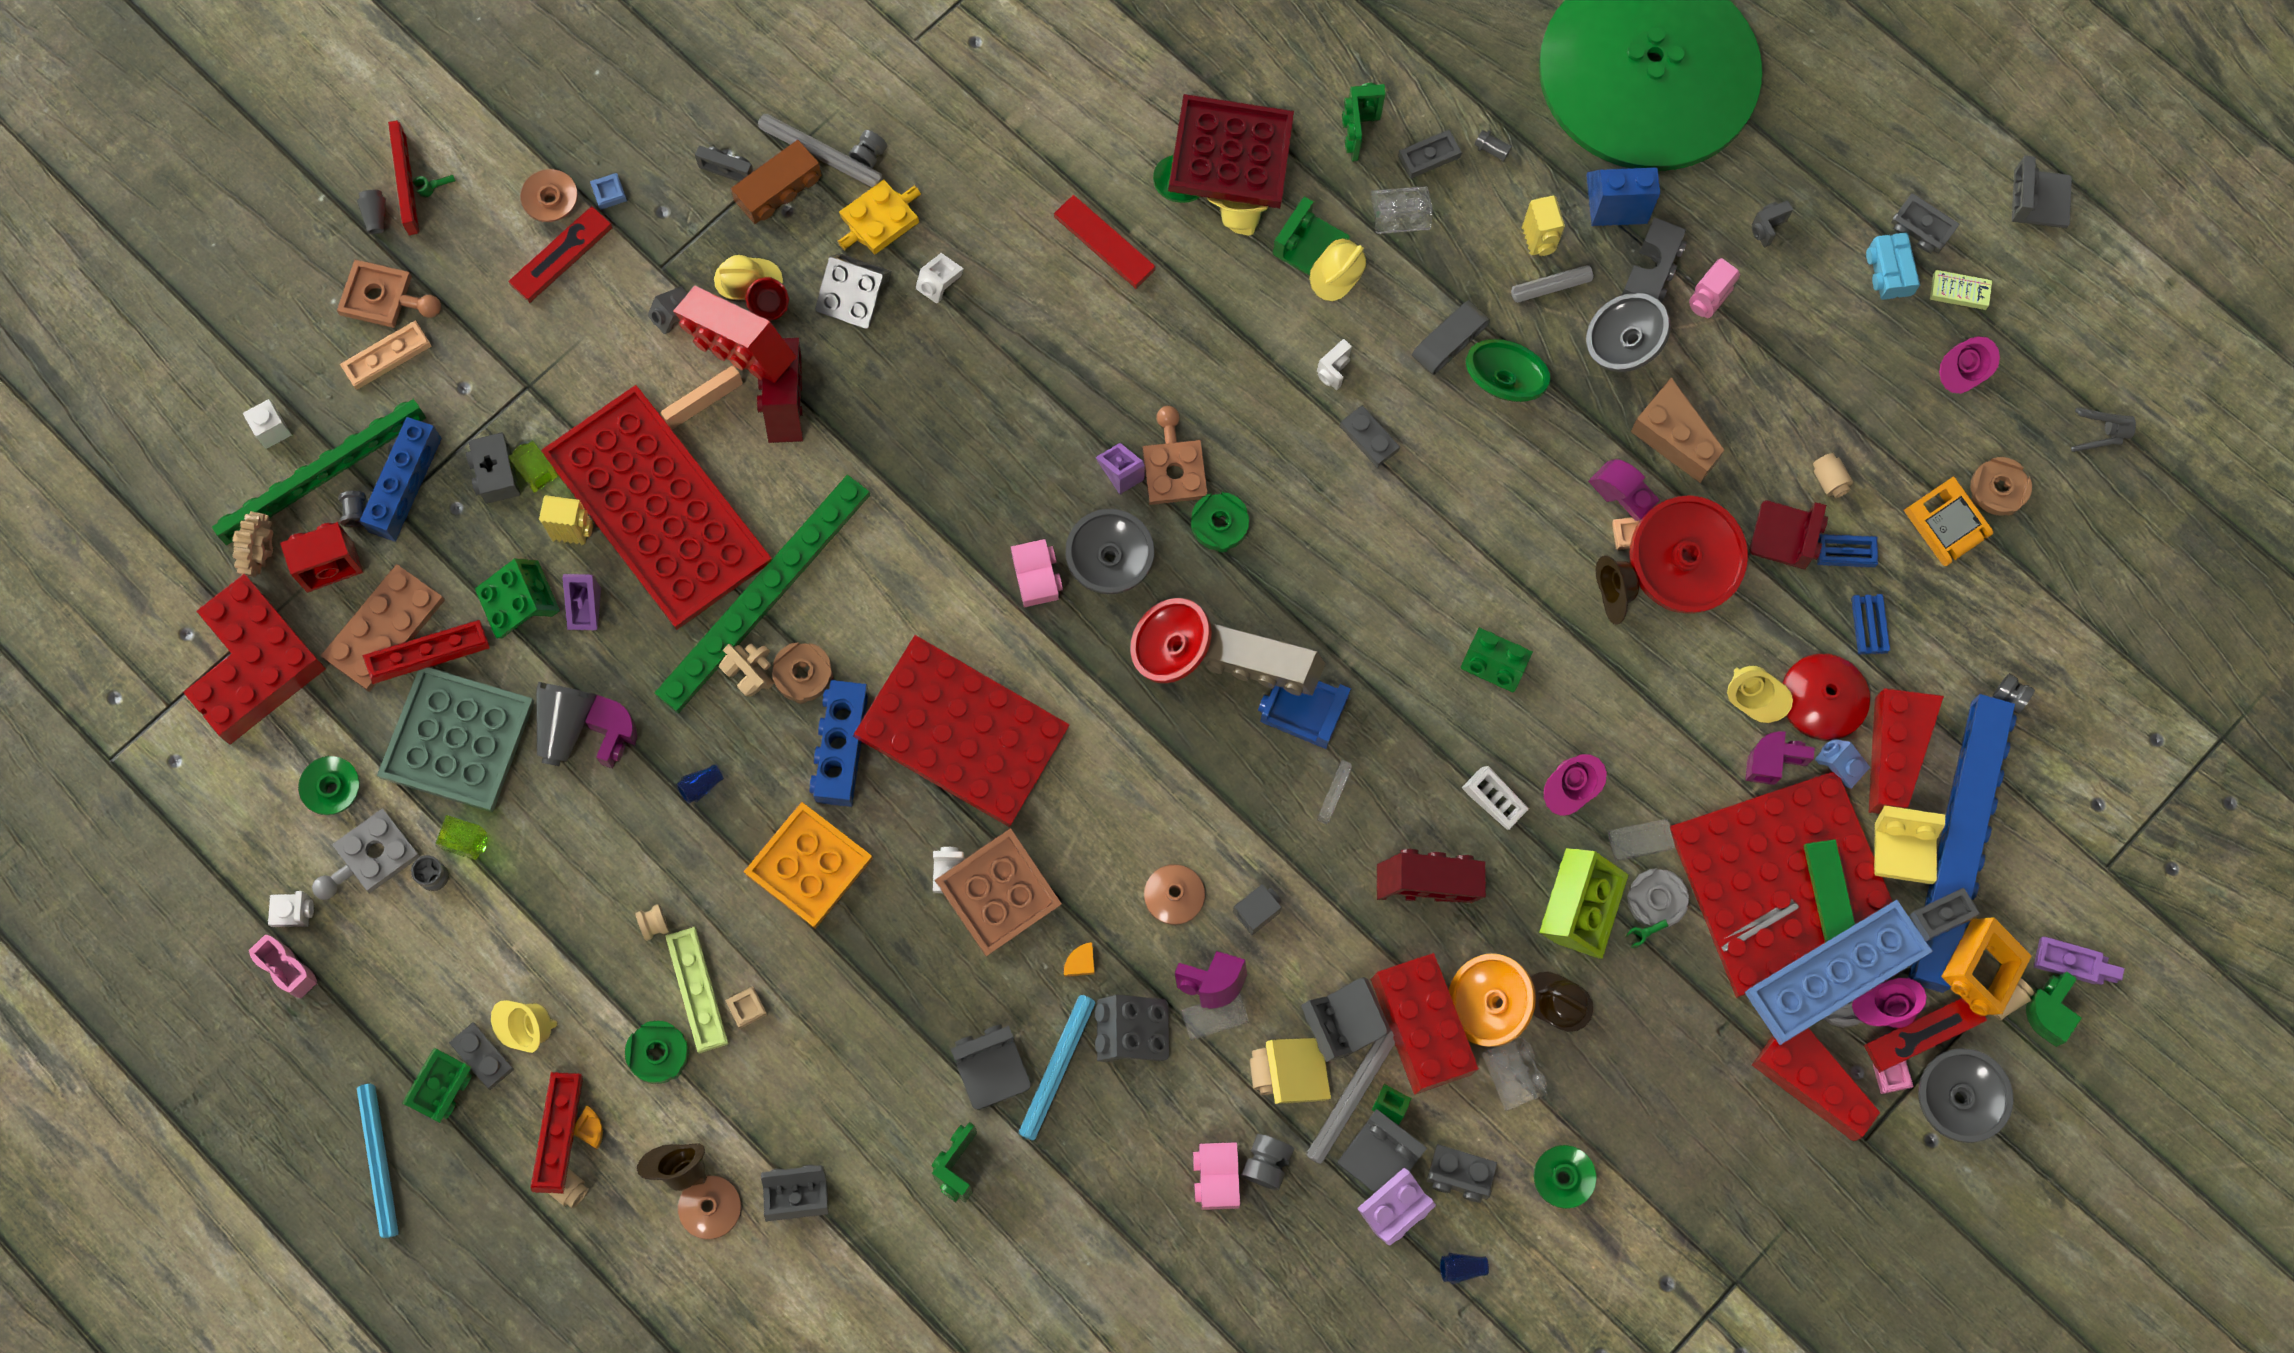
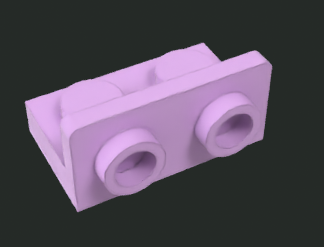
M1403 1168L1357 1209L1373 1232L1390 1246L1395 1241L1401 1239L1419 1220L1424 1219L1436 1204L1423 1192L1412 1174Z

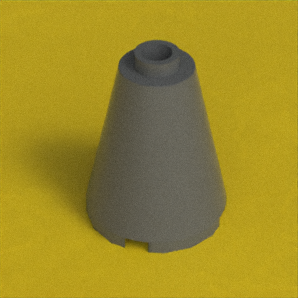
M538 682L536 687L537 756L543 757L542 763L560 766L561 761L567 762L586 723L585 721L597 694Z

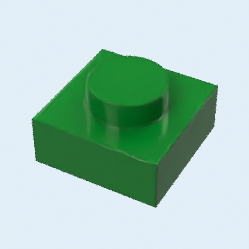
M1384 1084L1371 1110L1375 1112L1377 1109L1399 1125L1412 1098Z

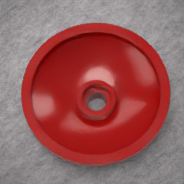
M1183 598L1168 599L1153 606L1140 619L1132 635L1130 652L1136 669L1144 677L1157 683L1175 682L1192 673L1203 661L1210 646L1212 631L1207 614L1195 602Z
M1832 654L1807 656L1796 662L1786 673L1782 681L1791 691L1793 698L1792 708L1786 717L1798 731L1808 737L1824 741L1844 738L1857 730L1868 714L1870 707L1868 684L1857 667L1842 657ZM1826 687L1832 688L1835 695H1829L1826 692Z

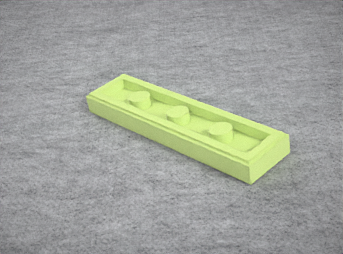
M692 927L666 935V941L697 1052L700 1054L728 1045V1039L697 929Z

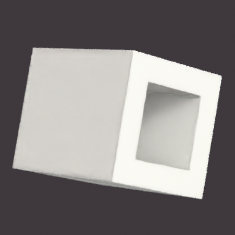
M269 399L243 413L255 437L265 449L292 436L279 411Z

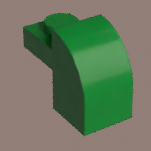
M2067 971L2057 977L2053 975L2047 981L2043 990L2038 989L2034 991V994L2030 997L2031 1001L2026 1004V1016L2032 1029L2055 1047L2067 1042L2082 1017L2061 1003L2077 980L2076 977Z

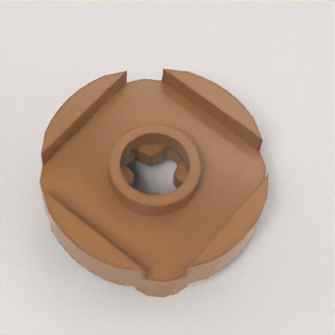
M2006 457L1993 458L1991 461L1979 466L1972 476L1970 486L1972 501L1976 506L1981 507L1988 513L1999 516L2013 515L2029 500L2032 492L2030 477L2027 478L2023 471L2024 467L2017 461ZM2001 480L2004 482V487L2008 488V491L2000 492L1995 488L1994 484Z
M799 642L789 644L779 651L774 659L772 676L776 688L784 697L800 704L820 697L824 690L829 687L833 678L829 657L822 648L815 644H800ZM798 666L802 668L808 666L810 668L806 678L795 677Z

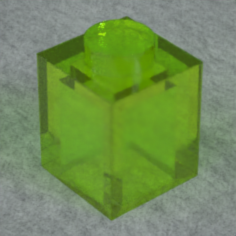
M533 440L528 444L518 446L513 451V454L509 456L515 469L534 493L558 477L553 466Z
M446 815L435 844L444 851L477 860L479 853L482 854L487 846L488 837L486 836L487 832L480 825Z

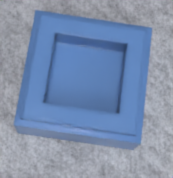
M617 173L590 181L600 210L627 201Z

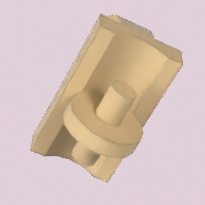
M751 643L744 650L741 645L733 647L732 644H728L723 649L727 655L719 664V668L729 677H734L740 669L744 672L746 676L737 686L745 696L752 697L762 688L770 689L773 686L774 681L764 671L771 666L766 660L770 653L766 646L756 649Z

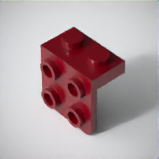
M1763 501L1760 505L1749 548L1750 553L1805 570L1813 559L1817 560L1819 557L1822 543L1818 542L1820 533H1824L1828 523V516H1824L1827 505L1815 502L1807 512L1772 501Z

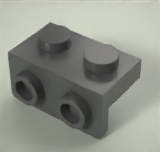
M1911 193L1891 221L1895 225L1893 229L1897 233L1907 232L1908 236L1910 235L1919 241L1917 245L1930 254L1933 251L1939 254L1960 225L1913 193Z
M806 1165L802 1168L773 1169L769 1172L761 1173L766 1222L829 1214L828 1187L824 1166Z

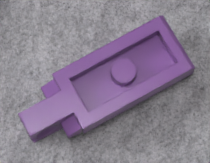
M2045 936L2039 939L2034 968L2059 975L2067 971L2076 977L2077 980L2102 985L2104 980L2113 983L2122 981L2125 969L2108 964L2109 958L2103 956L2104 953Z

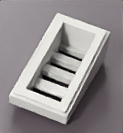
M1489 766L1480 768L1462 787L1476 803L1507 830H1510L1529 809ZM1485 779L1488 783L1480 790L1477 786ZM1495 788L1497 792L1488 799L1486 795ZM1504 796L1506 800L1497 808L1495 804ZM1513 804L1516 808L1506 817L1503 813Z

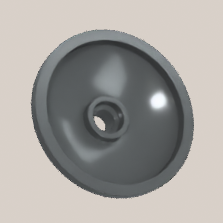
M1628 293L1618 296L1603 305L1592 318L1586 336L1588 351L1598 365L1610 371L1627 372L1641 368L1656 358L1665 347L1671 330L1670 317L1664 305L1651 295Z
M1118 509L1097 510L1084 516L1074 525L1066 542V561L1070 572L1085 588L1100 594H1119L1133 589L1147 576L1154 559V544L1147 527L1134 515ZM1110 554L1115 557V560L1108 562L1104 558Z
M1961 1048L1944 1052L1927 1065L1920 1078L1918 1097L1921 1110L1930 1125L1940 1134L1951 1140L1963 1143L1986 1140L1997 1134L2010 1118L2013 1108V1090L2010 1080L2003 1068L1994 1059L1980 1051ZM1956 1093L1963 1096L1964 1102L1962 1104L1956 1101Z

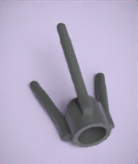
M2082 408L2075 409V412L2080 417L2105 421V432L2107 435H2111V438L2071 447L2072 452L2111 444L2122 445L2124 439H2131L2134 436L2136 421L2133 416L2108 414Z

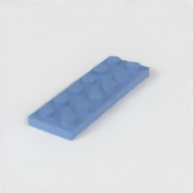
M1895 900L1745 991V994L1779 1045L1933 951L1925 942L1898 900Z

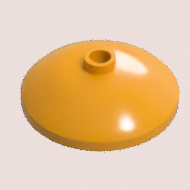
M1484 954L1469 960L1457 971L1449 987V993L1468 1041L1485 1047L1507 1044L1521 1035L1532 1019L1536 1003L1532 979L1521 964L1507 956ZM1502 998L1503 1004L1500 1008H1497L1496 1002Z

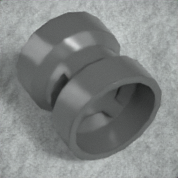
M865 130L859 138L860 143L853 146L849 156L873 169L877 163V156L882 155L888 146L885 140L878 134Z
M2009 673L2000 683L1992 697L2014 703V711L2019 714L2033 696L2035 689L2029 685L2020 684L2018 678Z
M421 856L416 859L411 868V875L414 881L428 891L440 890L446 885L449 878L447 868L433 856Z

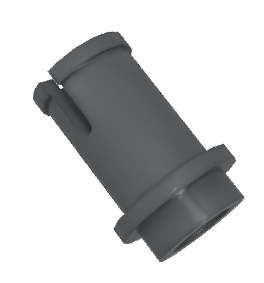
M1483 130L1474 144L1479 147L1478 151L1484 150L1503 162L1512 148V145H1508L1492 136L1491 131L1485 132Z

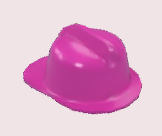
M1980 336L1970 338L1956 345L1944 356L1940 364L1939 374L1945 389L1952 393L1961 394L1991 377L1999 365L2000 355L1998 347L1989 338Z
M1580 754L1563 761L1546 781L1544 787L1546 806L1552 813L1560 816L1570 815L1578 811L1602 791L1607 776L1604 764L1599 758L1590 754Z
M1897 978L1881 983L1853 1000L1852 1009L1855 1016L1868 1025L1878 1027L1888 1025L1893 1028H1902L1913 1023L1917 1015L1925 1007L1927 996L1925 989L1919 982L1910 978Z

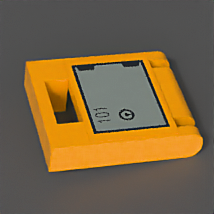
M1954 476L1903 510L1944 566L1952 563V558L1955 561L1983 542L1984 538H1989L1993 535L1992 528ZM1940 493L1939 495L1945 504L1929 513L1924 503Z

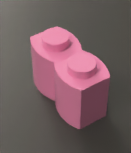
M1718 259L1696 285L1695 293L1689 299L1692 311L1701 317H1712L1733 291V285L1740 277L1739 270L1724 259Z
M1045 539L1011 546L1013 563L1024 607L1059 600L1058 592L1063 591L1060 574H1054L1051 565L1056 563L1053 546L1047 547Z
M264 935L249 950L254 963L270 973L271 978L279 988L294 997L301 999L317 984L313 972L307 966L297 961L293 952L275 938Z
M1237 1143L1199 1144V1152H1193L1194 1171H1200V1183H1194L1195 1203L1201 1202V1210L1239 1209Z

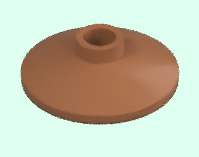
M545 169L531 175L524 182L520 193L521 204L525 212L533 219L541 222H554L563 219L574 209L578 198L577 188L572 178L566 173L555 169ZM549 198H556L553 202L547 203Z
M1167 865L1159 868L1149 877L1144 890V899L1149 912L1157 920L1166 924L1178 925L1186 923L1197 916L1204 903L1205 890L1201 879L1193 870L1182 865ZM1176 887L1181 893L1178 897H1172L1169 894V890Z
M706 1176L707 1180L704 1184L694 1185L683 1190L678 1203V1215L682 1225L690 1234L701 1239H716L727 1234L736 1225L741 1213V1200L736 1188L729 1181L718 1176ZM708 1200L712 1201L713 1209L710 1212H704L702 1208L703 1203Z

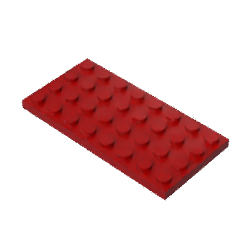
M637 385L631 387L540 450L577 500H580L590 518L676 630L761 571L772 560Z

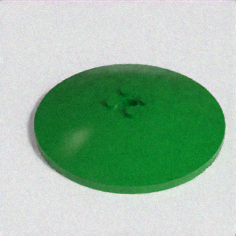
M1564 0L1551 18L1544 34L1539 57V78L1545 101L1553 117L1568 136L1582 148L1607 162L1629 169L1657 168L1658 171H1669L1693 166L1711 158L1726 148L1740 134L1750 119L1759 98L1762 84V60L1758 43L1750 25L1730 0ZM1657 53L1661 56L1662 60L1653 62L1648 58L1647 54Z

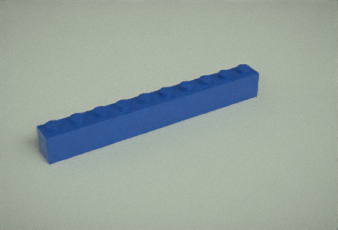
M1979 694L1971 702L1945 814V826L1941 832L1937 849V880L1935 884H1929L1925 906L1962 888L1966 890L1971 900H1974L1977 896L1979 883L1975 882L1977 872L1982 870L1985 862V854H1982L1983 845L1988 842L1992 827L1988 823L1990 815L1995 813L1998 804V798L1994 797L1996 787H2000L2003 781L2004 770H2001L2003 759L2007 758L2010 750V742H2007L2009 732H2012L2017 719V716L2013 714L2014 703ZM1970 921L1927 941L1933 952L1911 965L1908 978L1919 982L1922 987L1941 993L1949 990L1951 986L1941 976Z

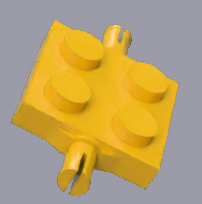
M883 179L839 211L840 217L849 226L851 231L838 240L840 247L845 251L858 241L866 245L875 255L919 223L918 216L910 209L908 204L918 196H921L918 188L913 185L901 195L894 191Z

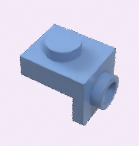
M1837 739L1826 743L1822 747L1820 754L1815 758L1818 764L1828 766L1832 772L1840 777L1844 787L1851 789L1870 768L1851 742Z

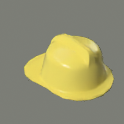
M1207 197L1211 203L1220 207L1224 226L1230 228L1235 233L1247 236L1254 234L1262 211L1268 209V206Z
M1346 239L1333 241L1310 270L1309 280L1315 294L1328 301H1335L1344 297L1360 279L1366 268L1364 248Z
M735 255L726 259L719 266L715 273L714 282L719 294L726 299L745 300L747 289L755 280L772 277L783 284V278L778 266L769 260Z
M1747 666L1741 669L1736 667L1734 669V676L1727 690L1728 699L1734 706L1752 719L1764 723L1779 721L1787 716L1792 708L1793 698L1791 691L1783 683L1758 666Z
M504 1000L495 1004L491 1012L492 1028L500 1042L507 1047L526 1052H535L539 1045L550 1037L551 1029L557 1026V1021L550 1019L546 1009L537 1003L523 1004Z

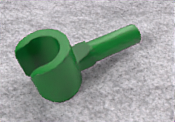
M454 175L428 181L424 176H418L413 180V184L416 187L425 185L422 189L416 190L422 197L431 196L434 188H438V186L455 182Z
M1662 920L1648 928L1641 929L1635 927L1625 937L1630 934H1637L1640 942L1631 945V948H1638L1647 937L1668 927L1666 920Z

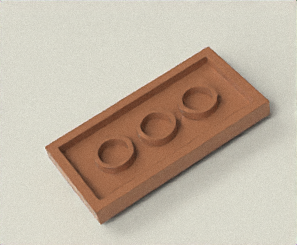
M396 564L321 654V657L370 692L377 683L372 684L362 655L413 640L445 599Z

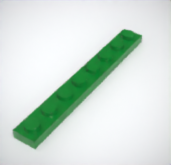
M414 398L409 402L400 403L387 416L375 419L368 428L360 433L348 436L343 444L335 449L323 452L319 459L309 465L298 468L291 477L274 483L267 492L258 498L249 499L236 512L222 516L217 524L212 526V529L227 546L233 542L232 539L235 531L241 529L240 522L241 520L245 521V514H250V511L263 513L271 518L398 437L406 417L423 421L426 419V416Z

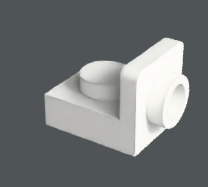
M940 253L921 268L916 289L933 302L938 303L942 299L944 290L961 277L964 268Z
M1345 339L1340 341L1319 360L1317 368L1320 380L1327 386L1331 385L1335 390L1341 387L1343 376L1338 371L1342 370L1350 361L1349 356L1352 346Z
M941 847L940 851H933V893H942L934 880L965 859L964 852H960L956 847Z
M296 891L295 894L270 895L269 926L308 927L309 918H312L314 913L313 900L310 899L309 895L303 891Z

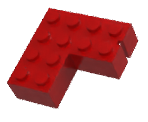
M244 573L196 611L231 652V655L183 693L203 715L214 731L231 745L326 670V668Z

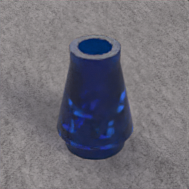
M714 764L703 770L682 776L681 781L676 783V786L688 804L693 801L697 803L724 778L718 767Z
M1449 1252L1447 1256H1442L1440 1259V1273L1444 1282H1450L1453 1285L1479 1276H1487L1489 1264L1486 1256L1477 1257Z

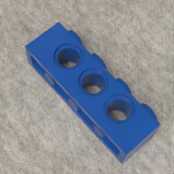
M406 417L360 518L361 524L368 533L396 542L442 439L433 425Z
M831 680L830 689L824 690L823 707H827L825 718H820L818 735L822 736L821 747L816 746L814 764L818 765L817 775L811 776L809 789L810 793L814 794L816 803L852 807L862 744V741L856 739L853 735L866 715L869 696L867 684ZM841 709H847L851 712L849 717L844 720L835 718V715ZM836 738H844L846 740V744L842 748L835 749L831 747L832 741ZM837 766L842 768V772L838 777L830 778L826 775L831 767Z

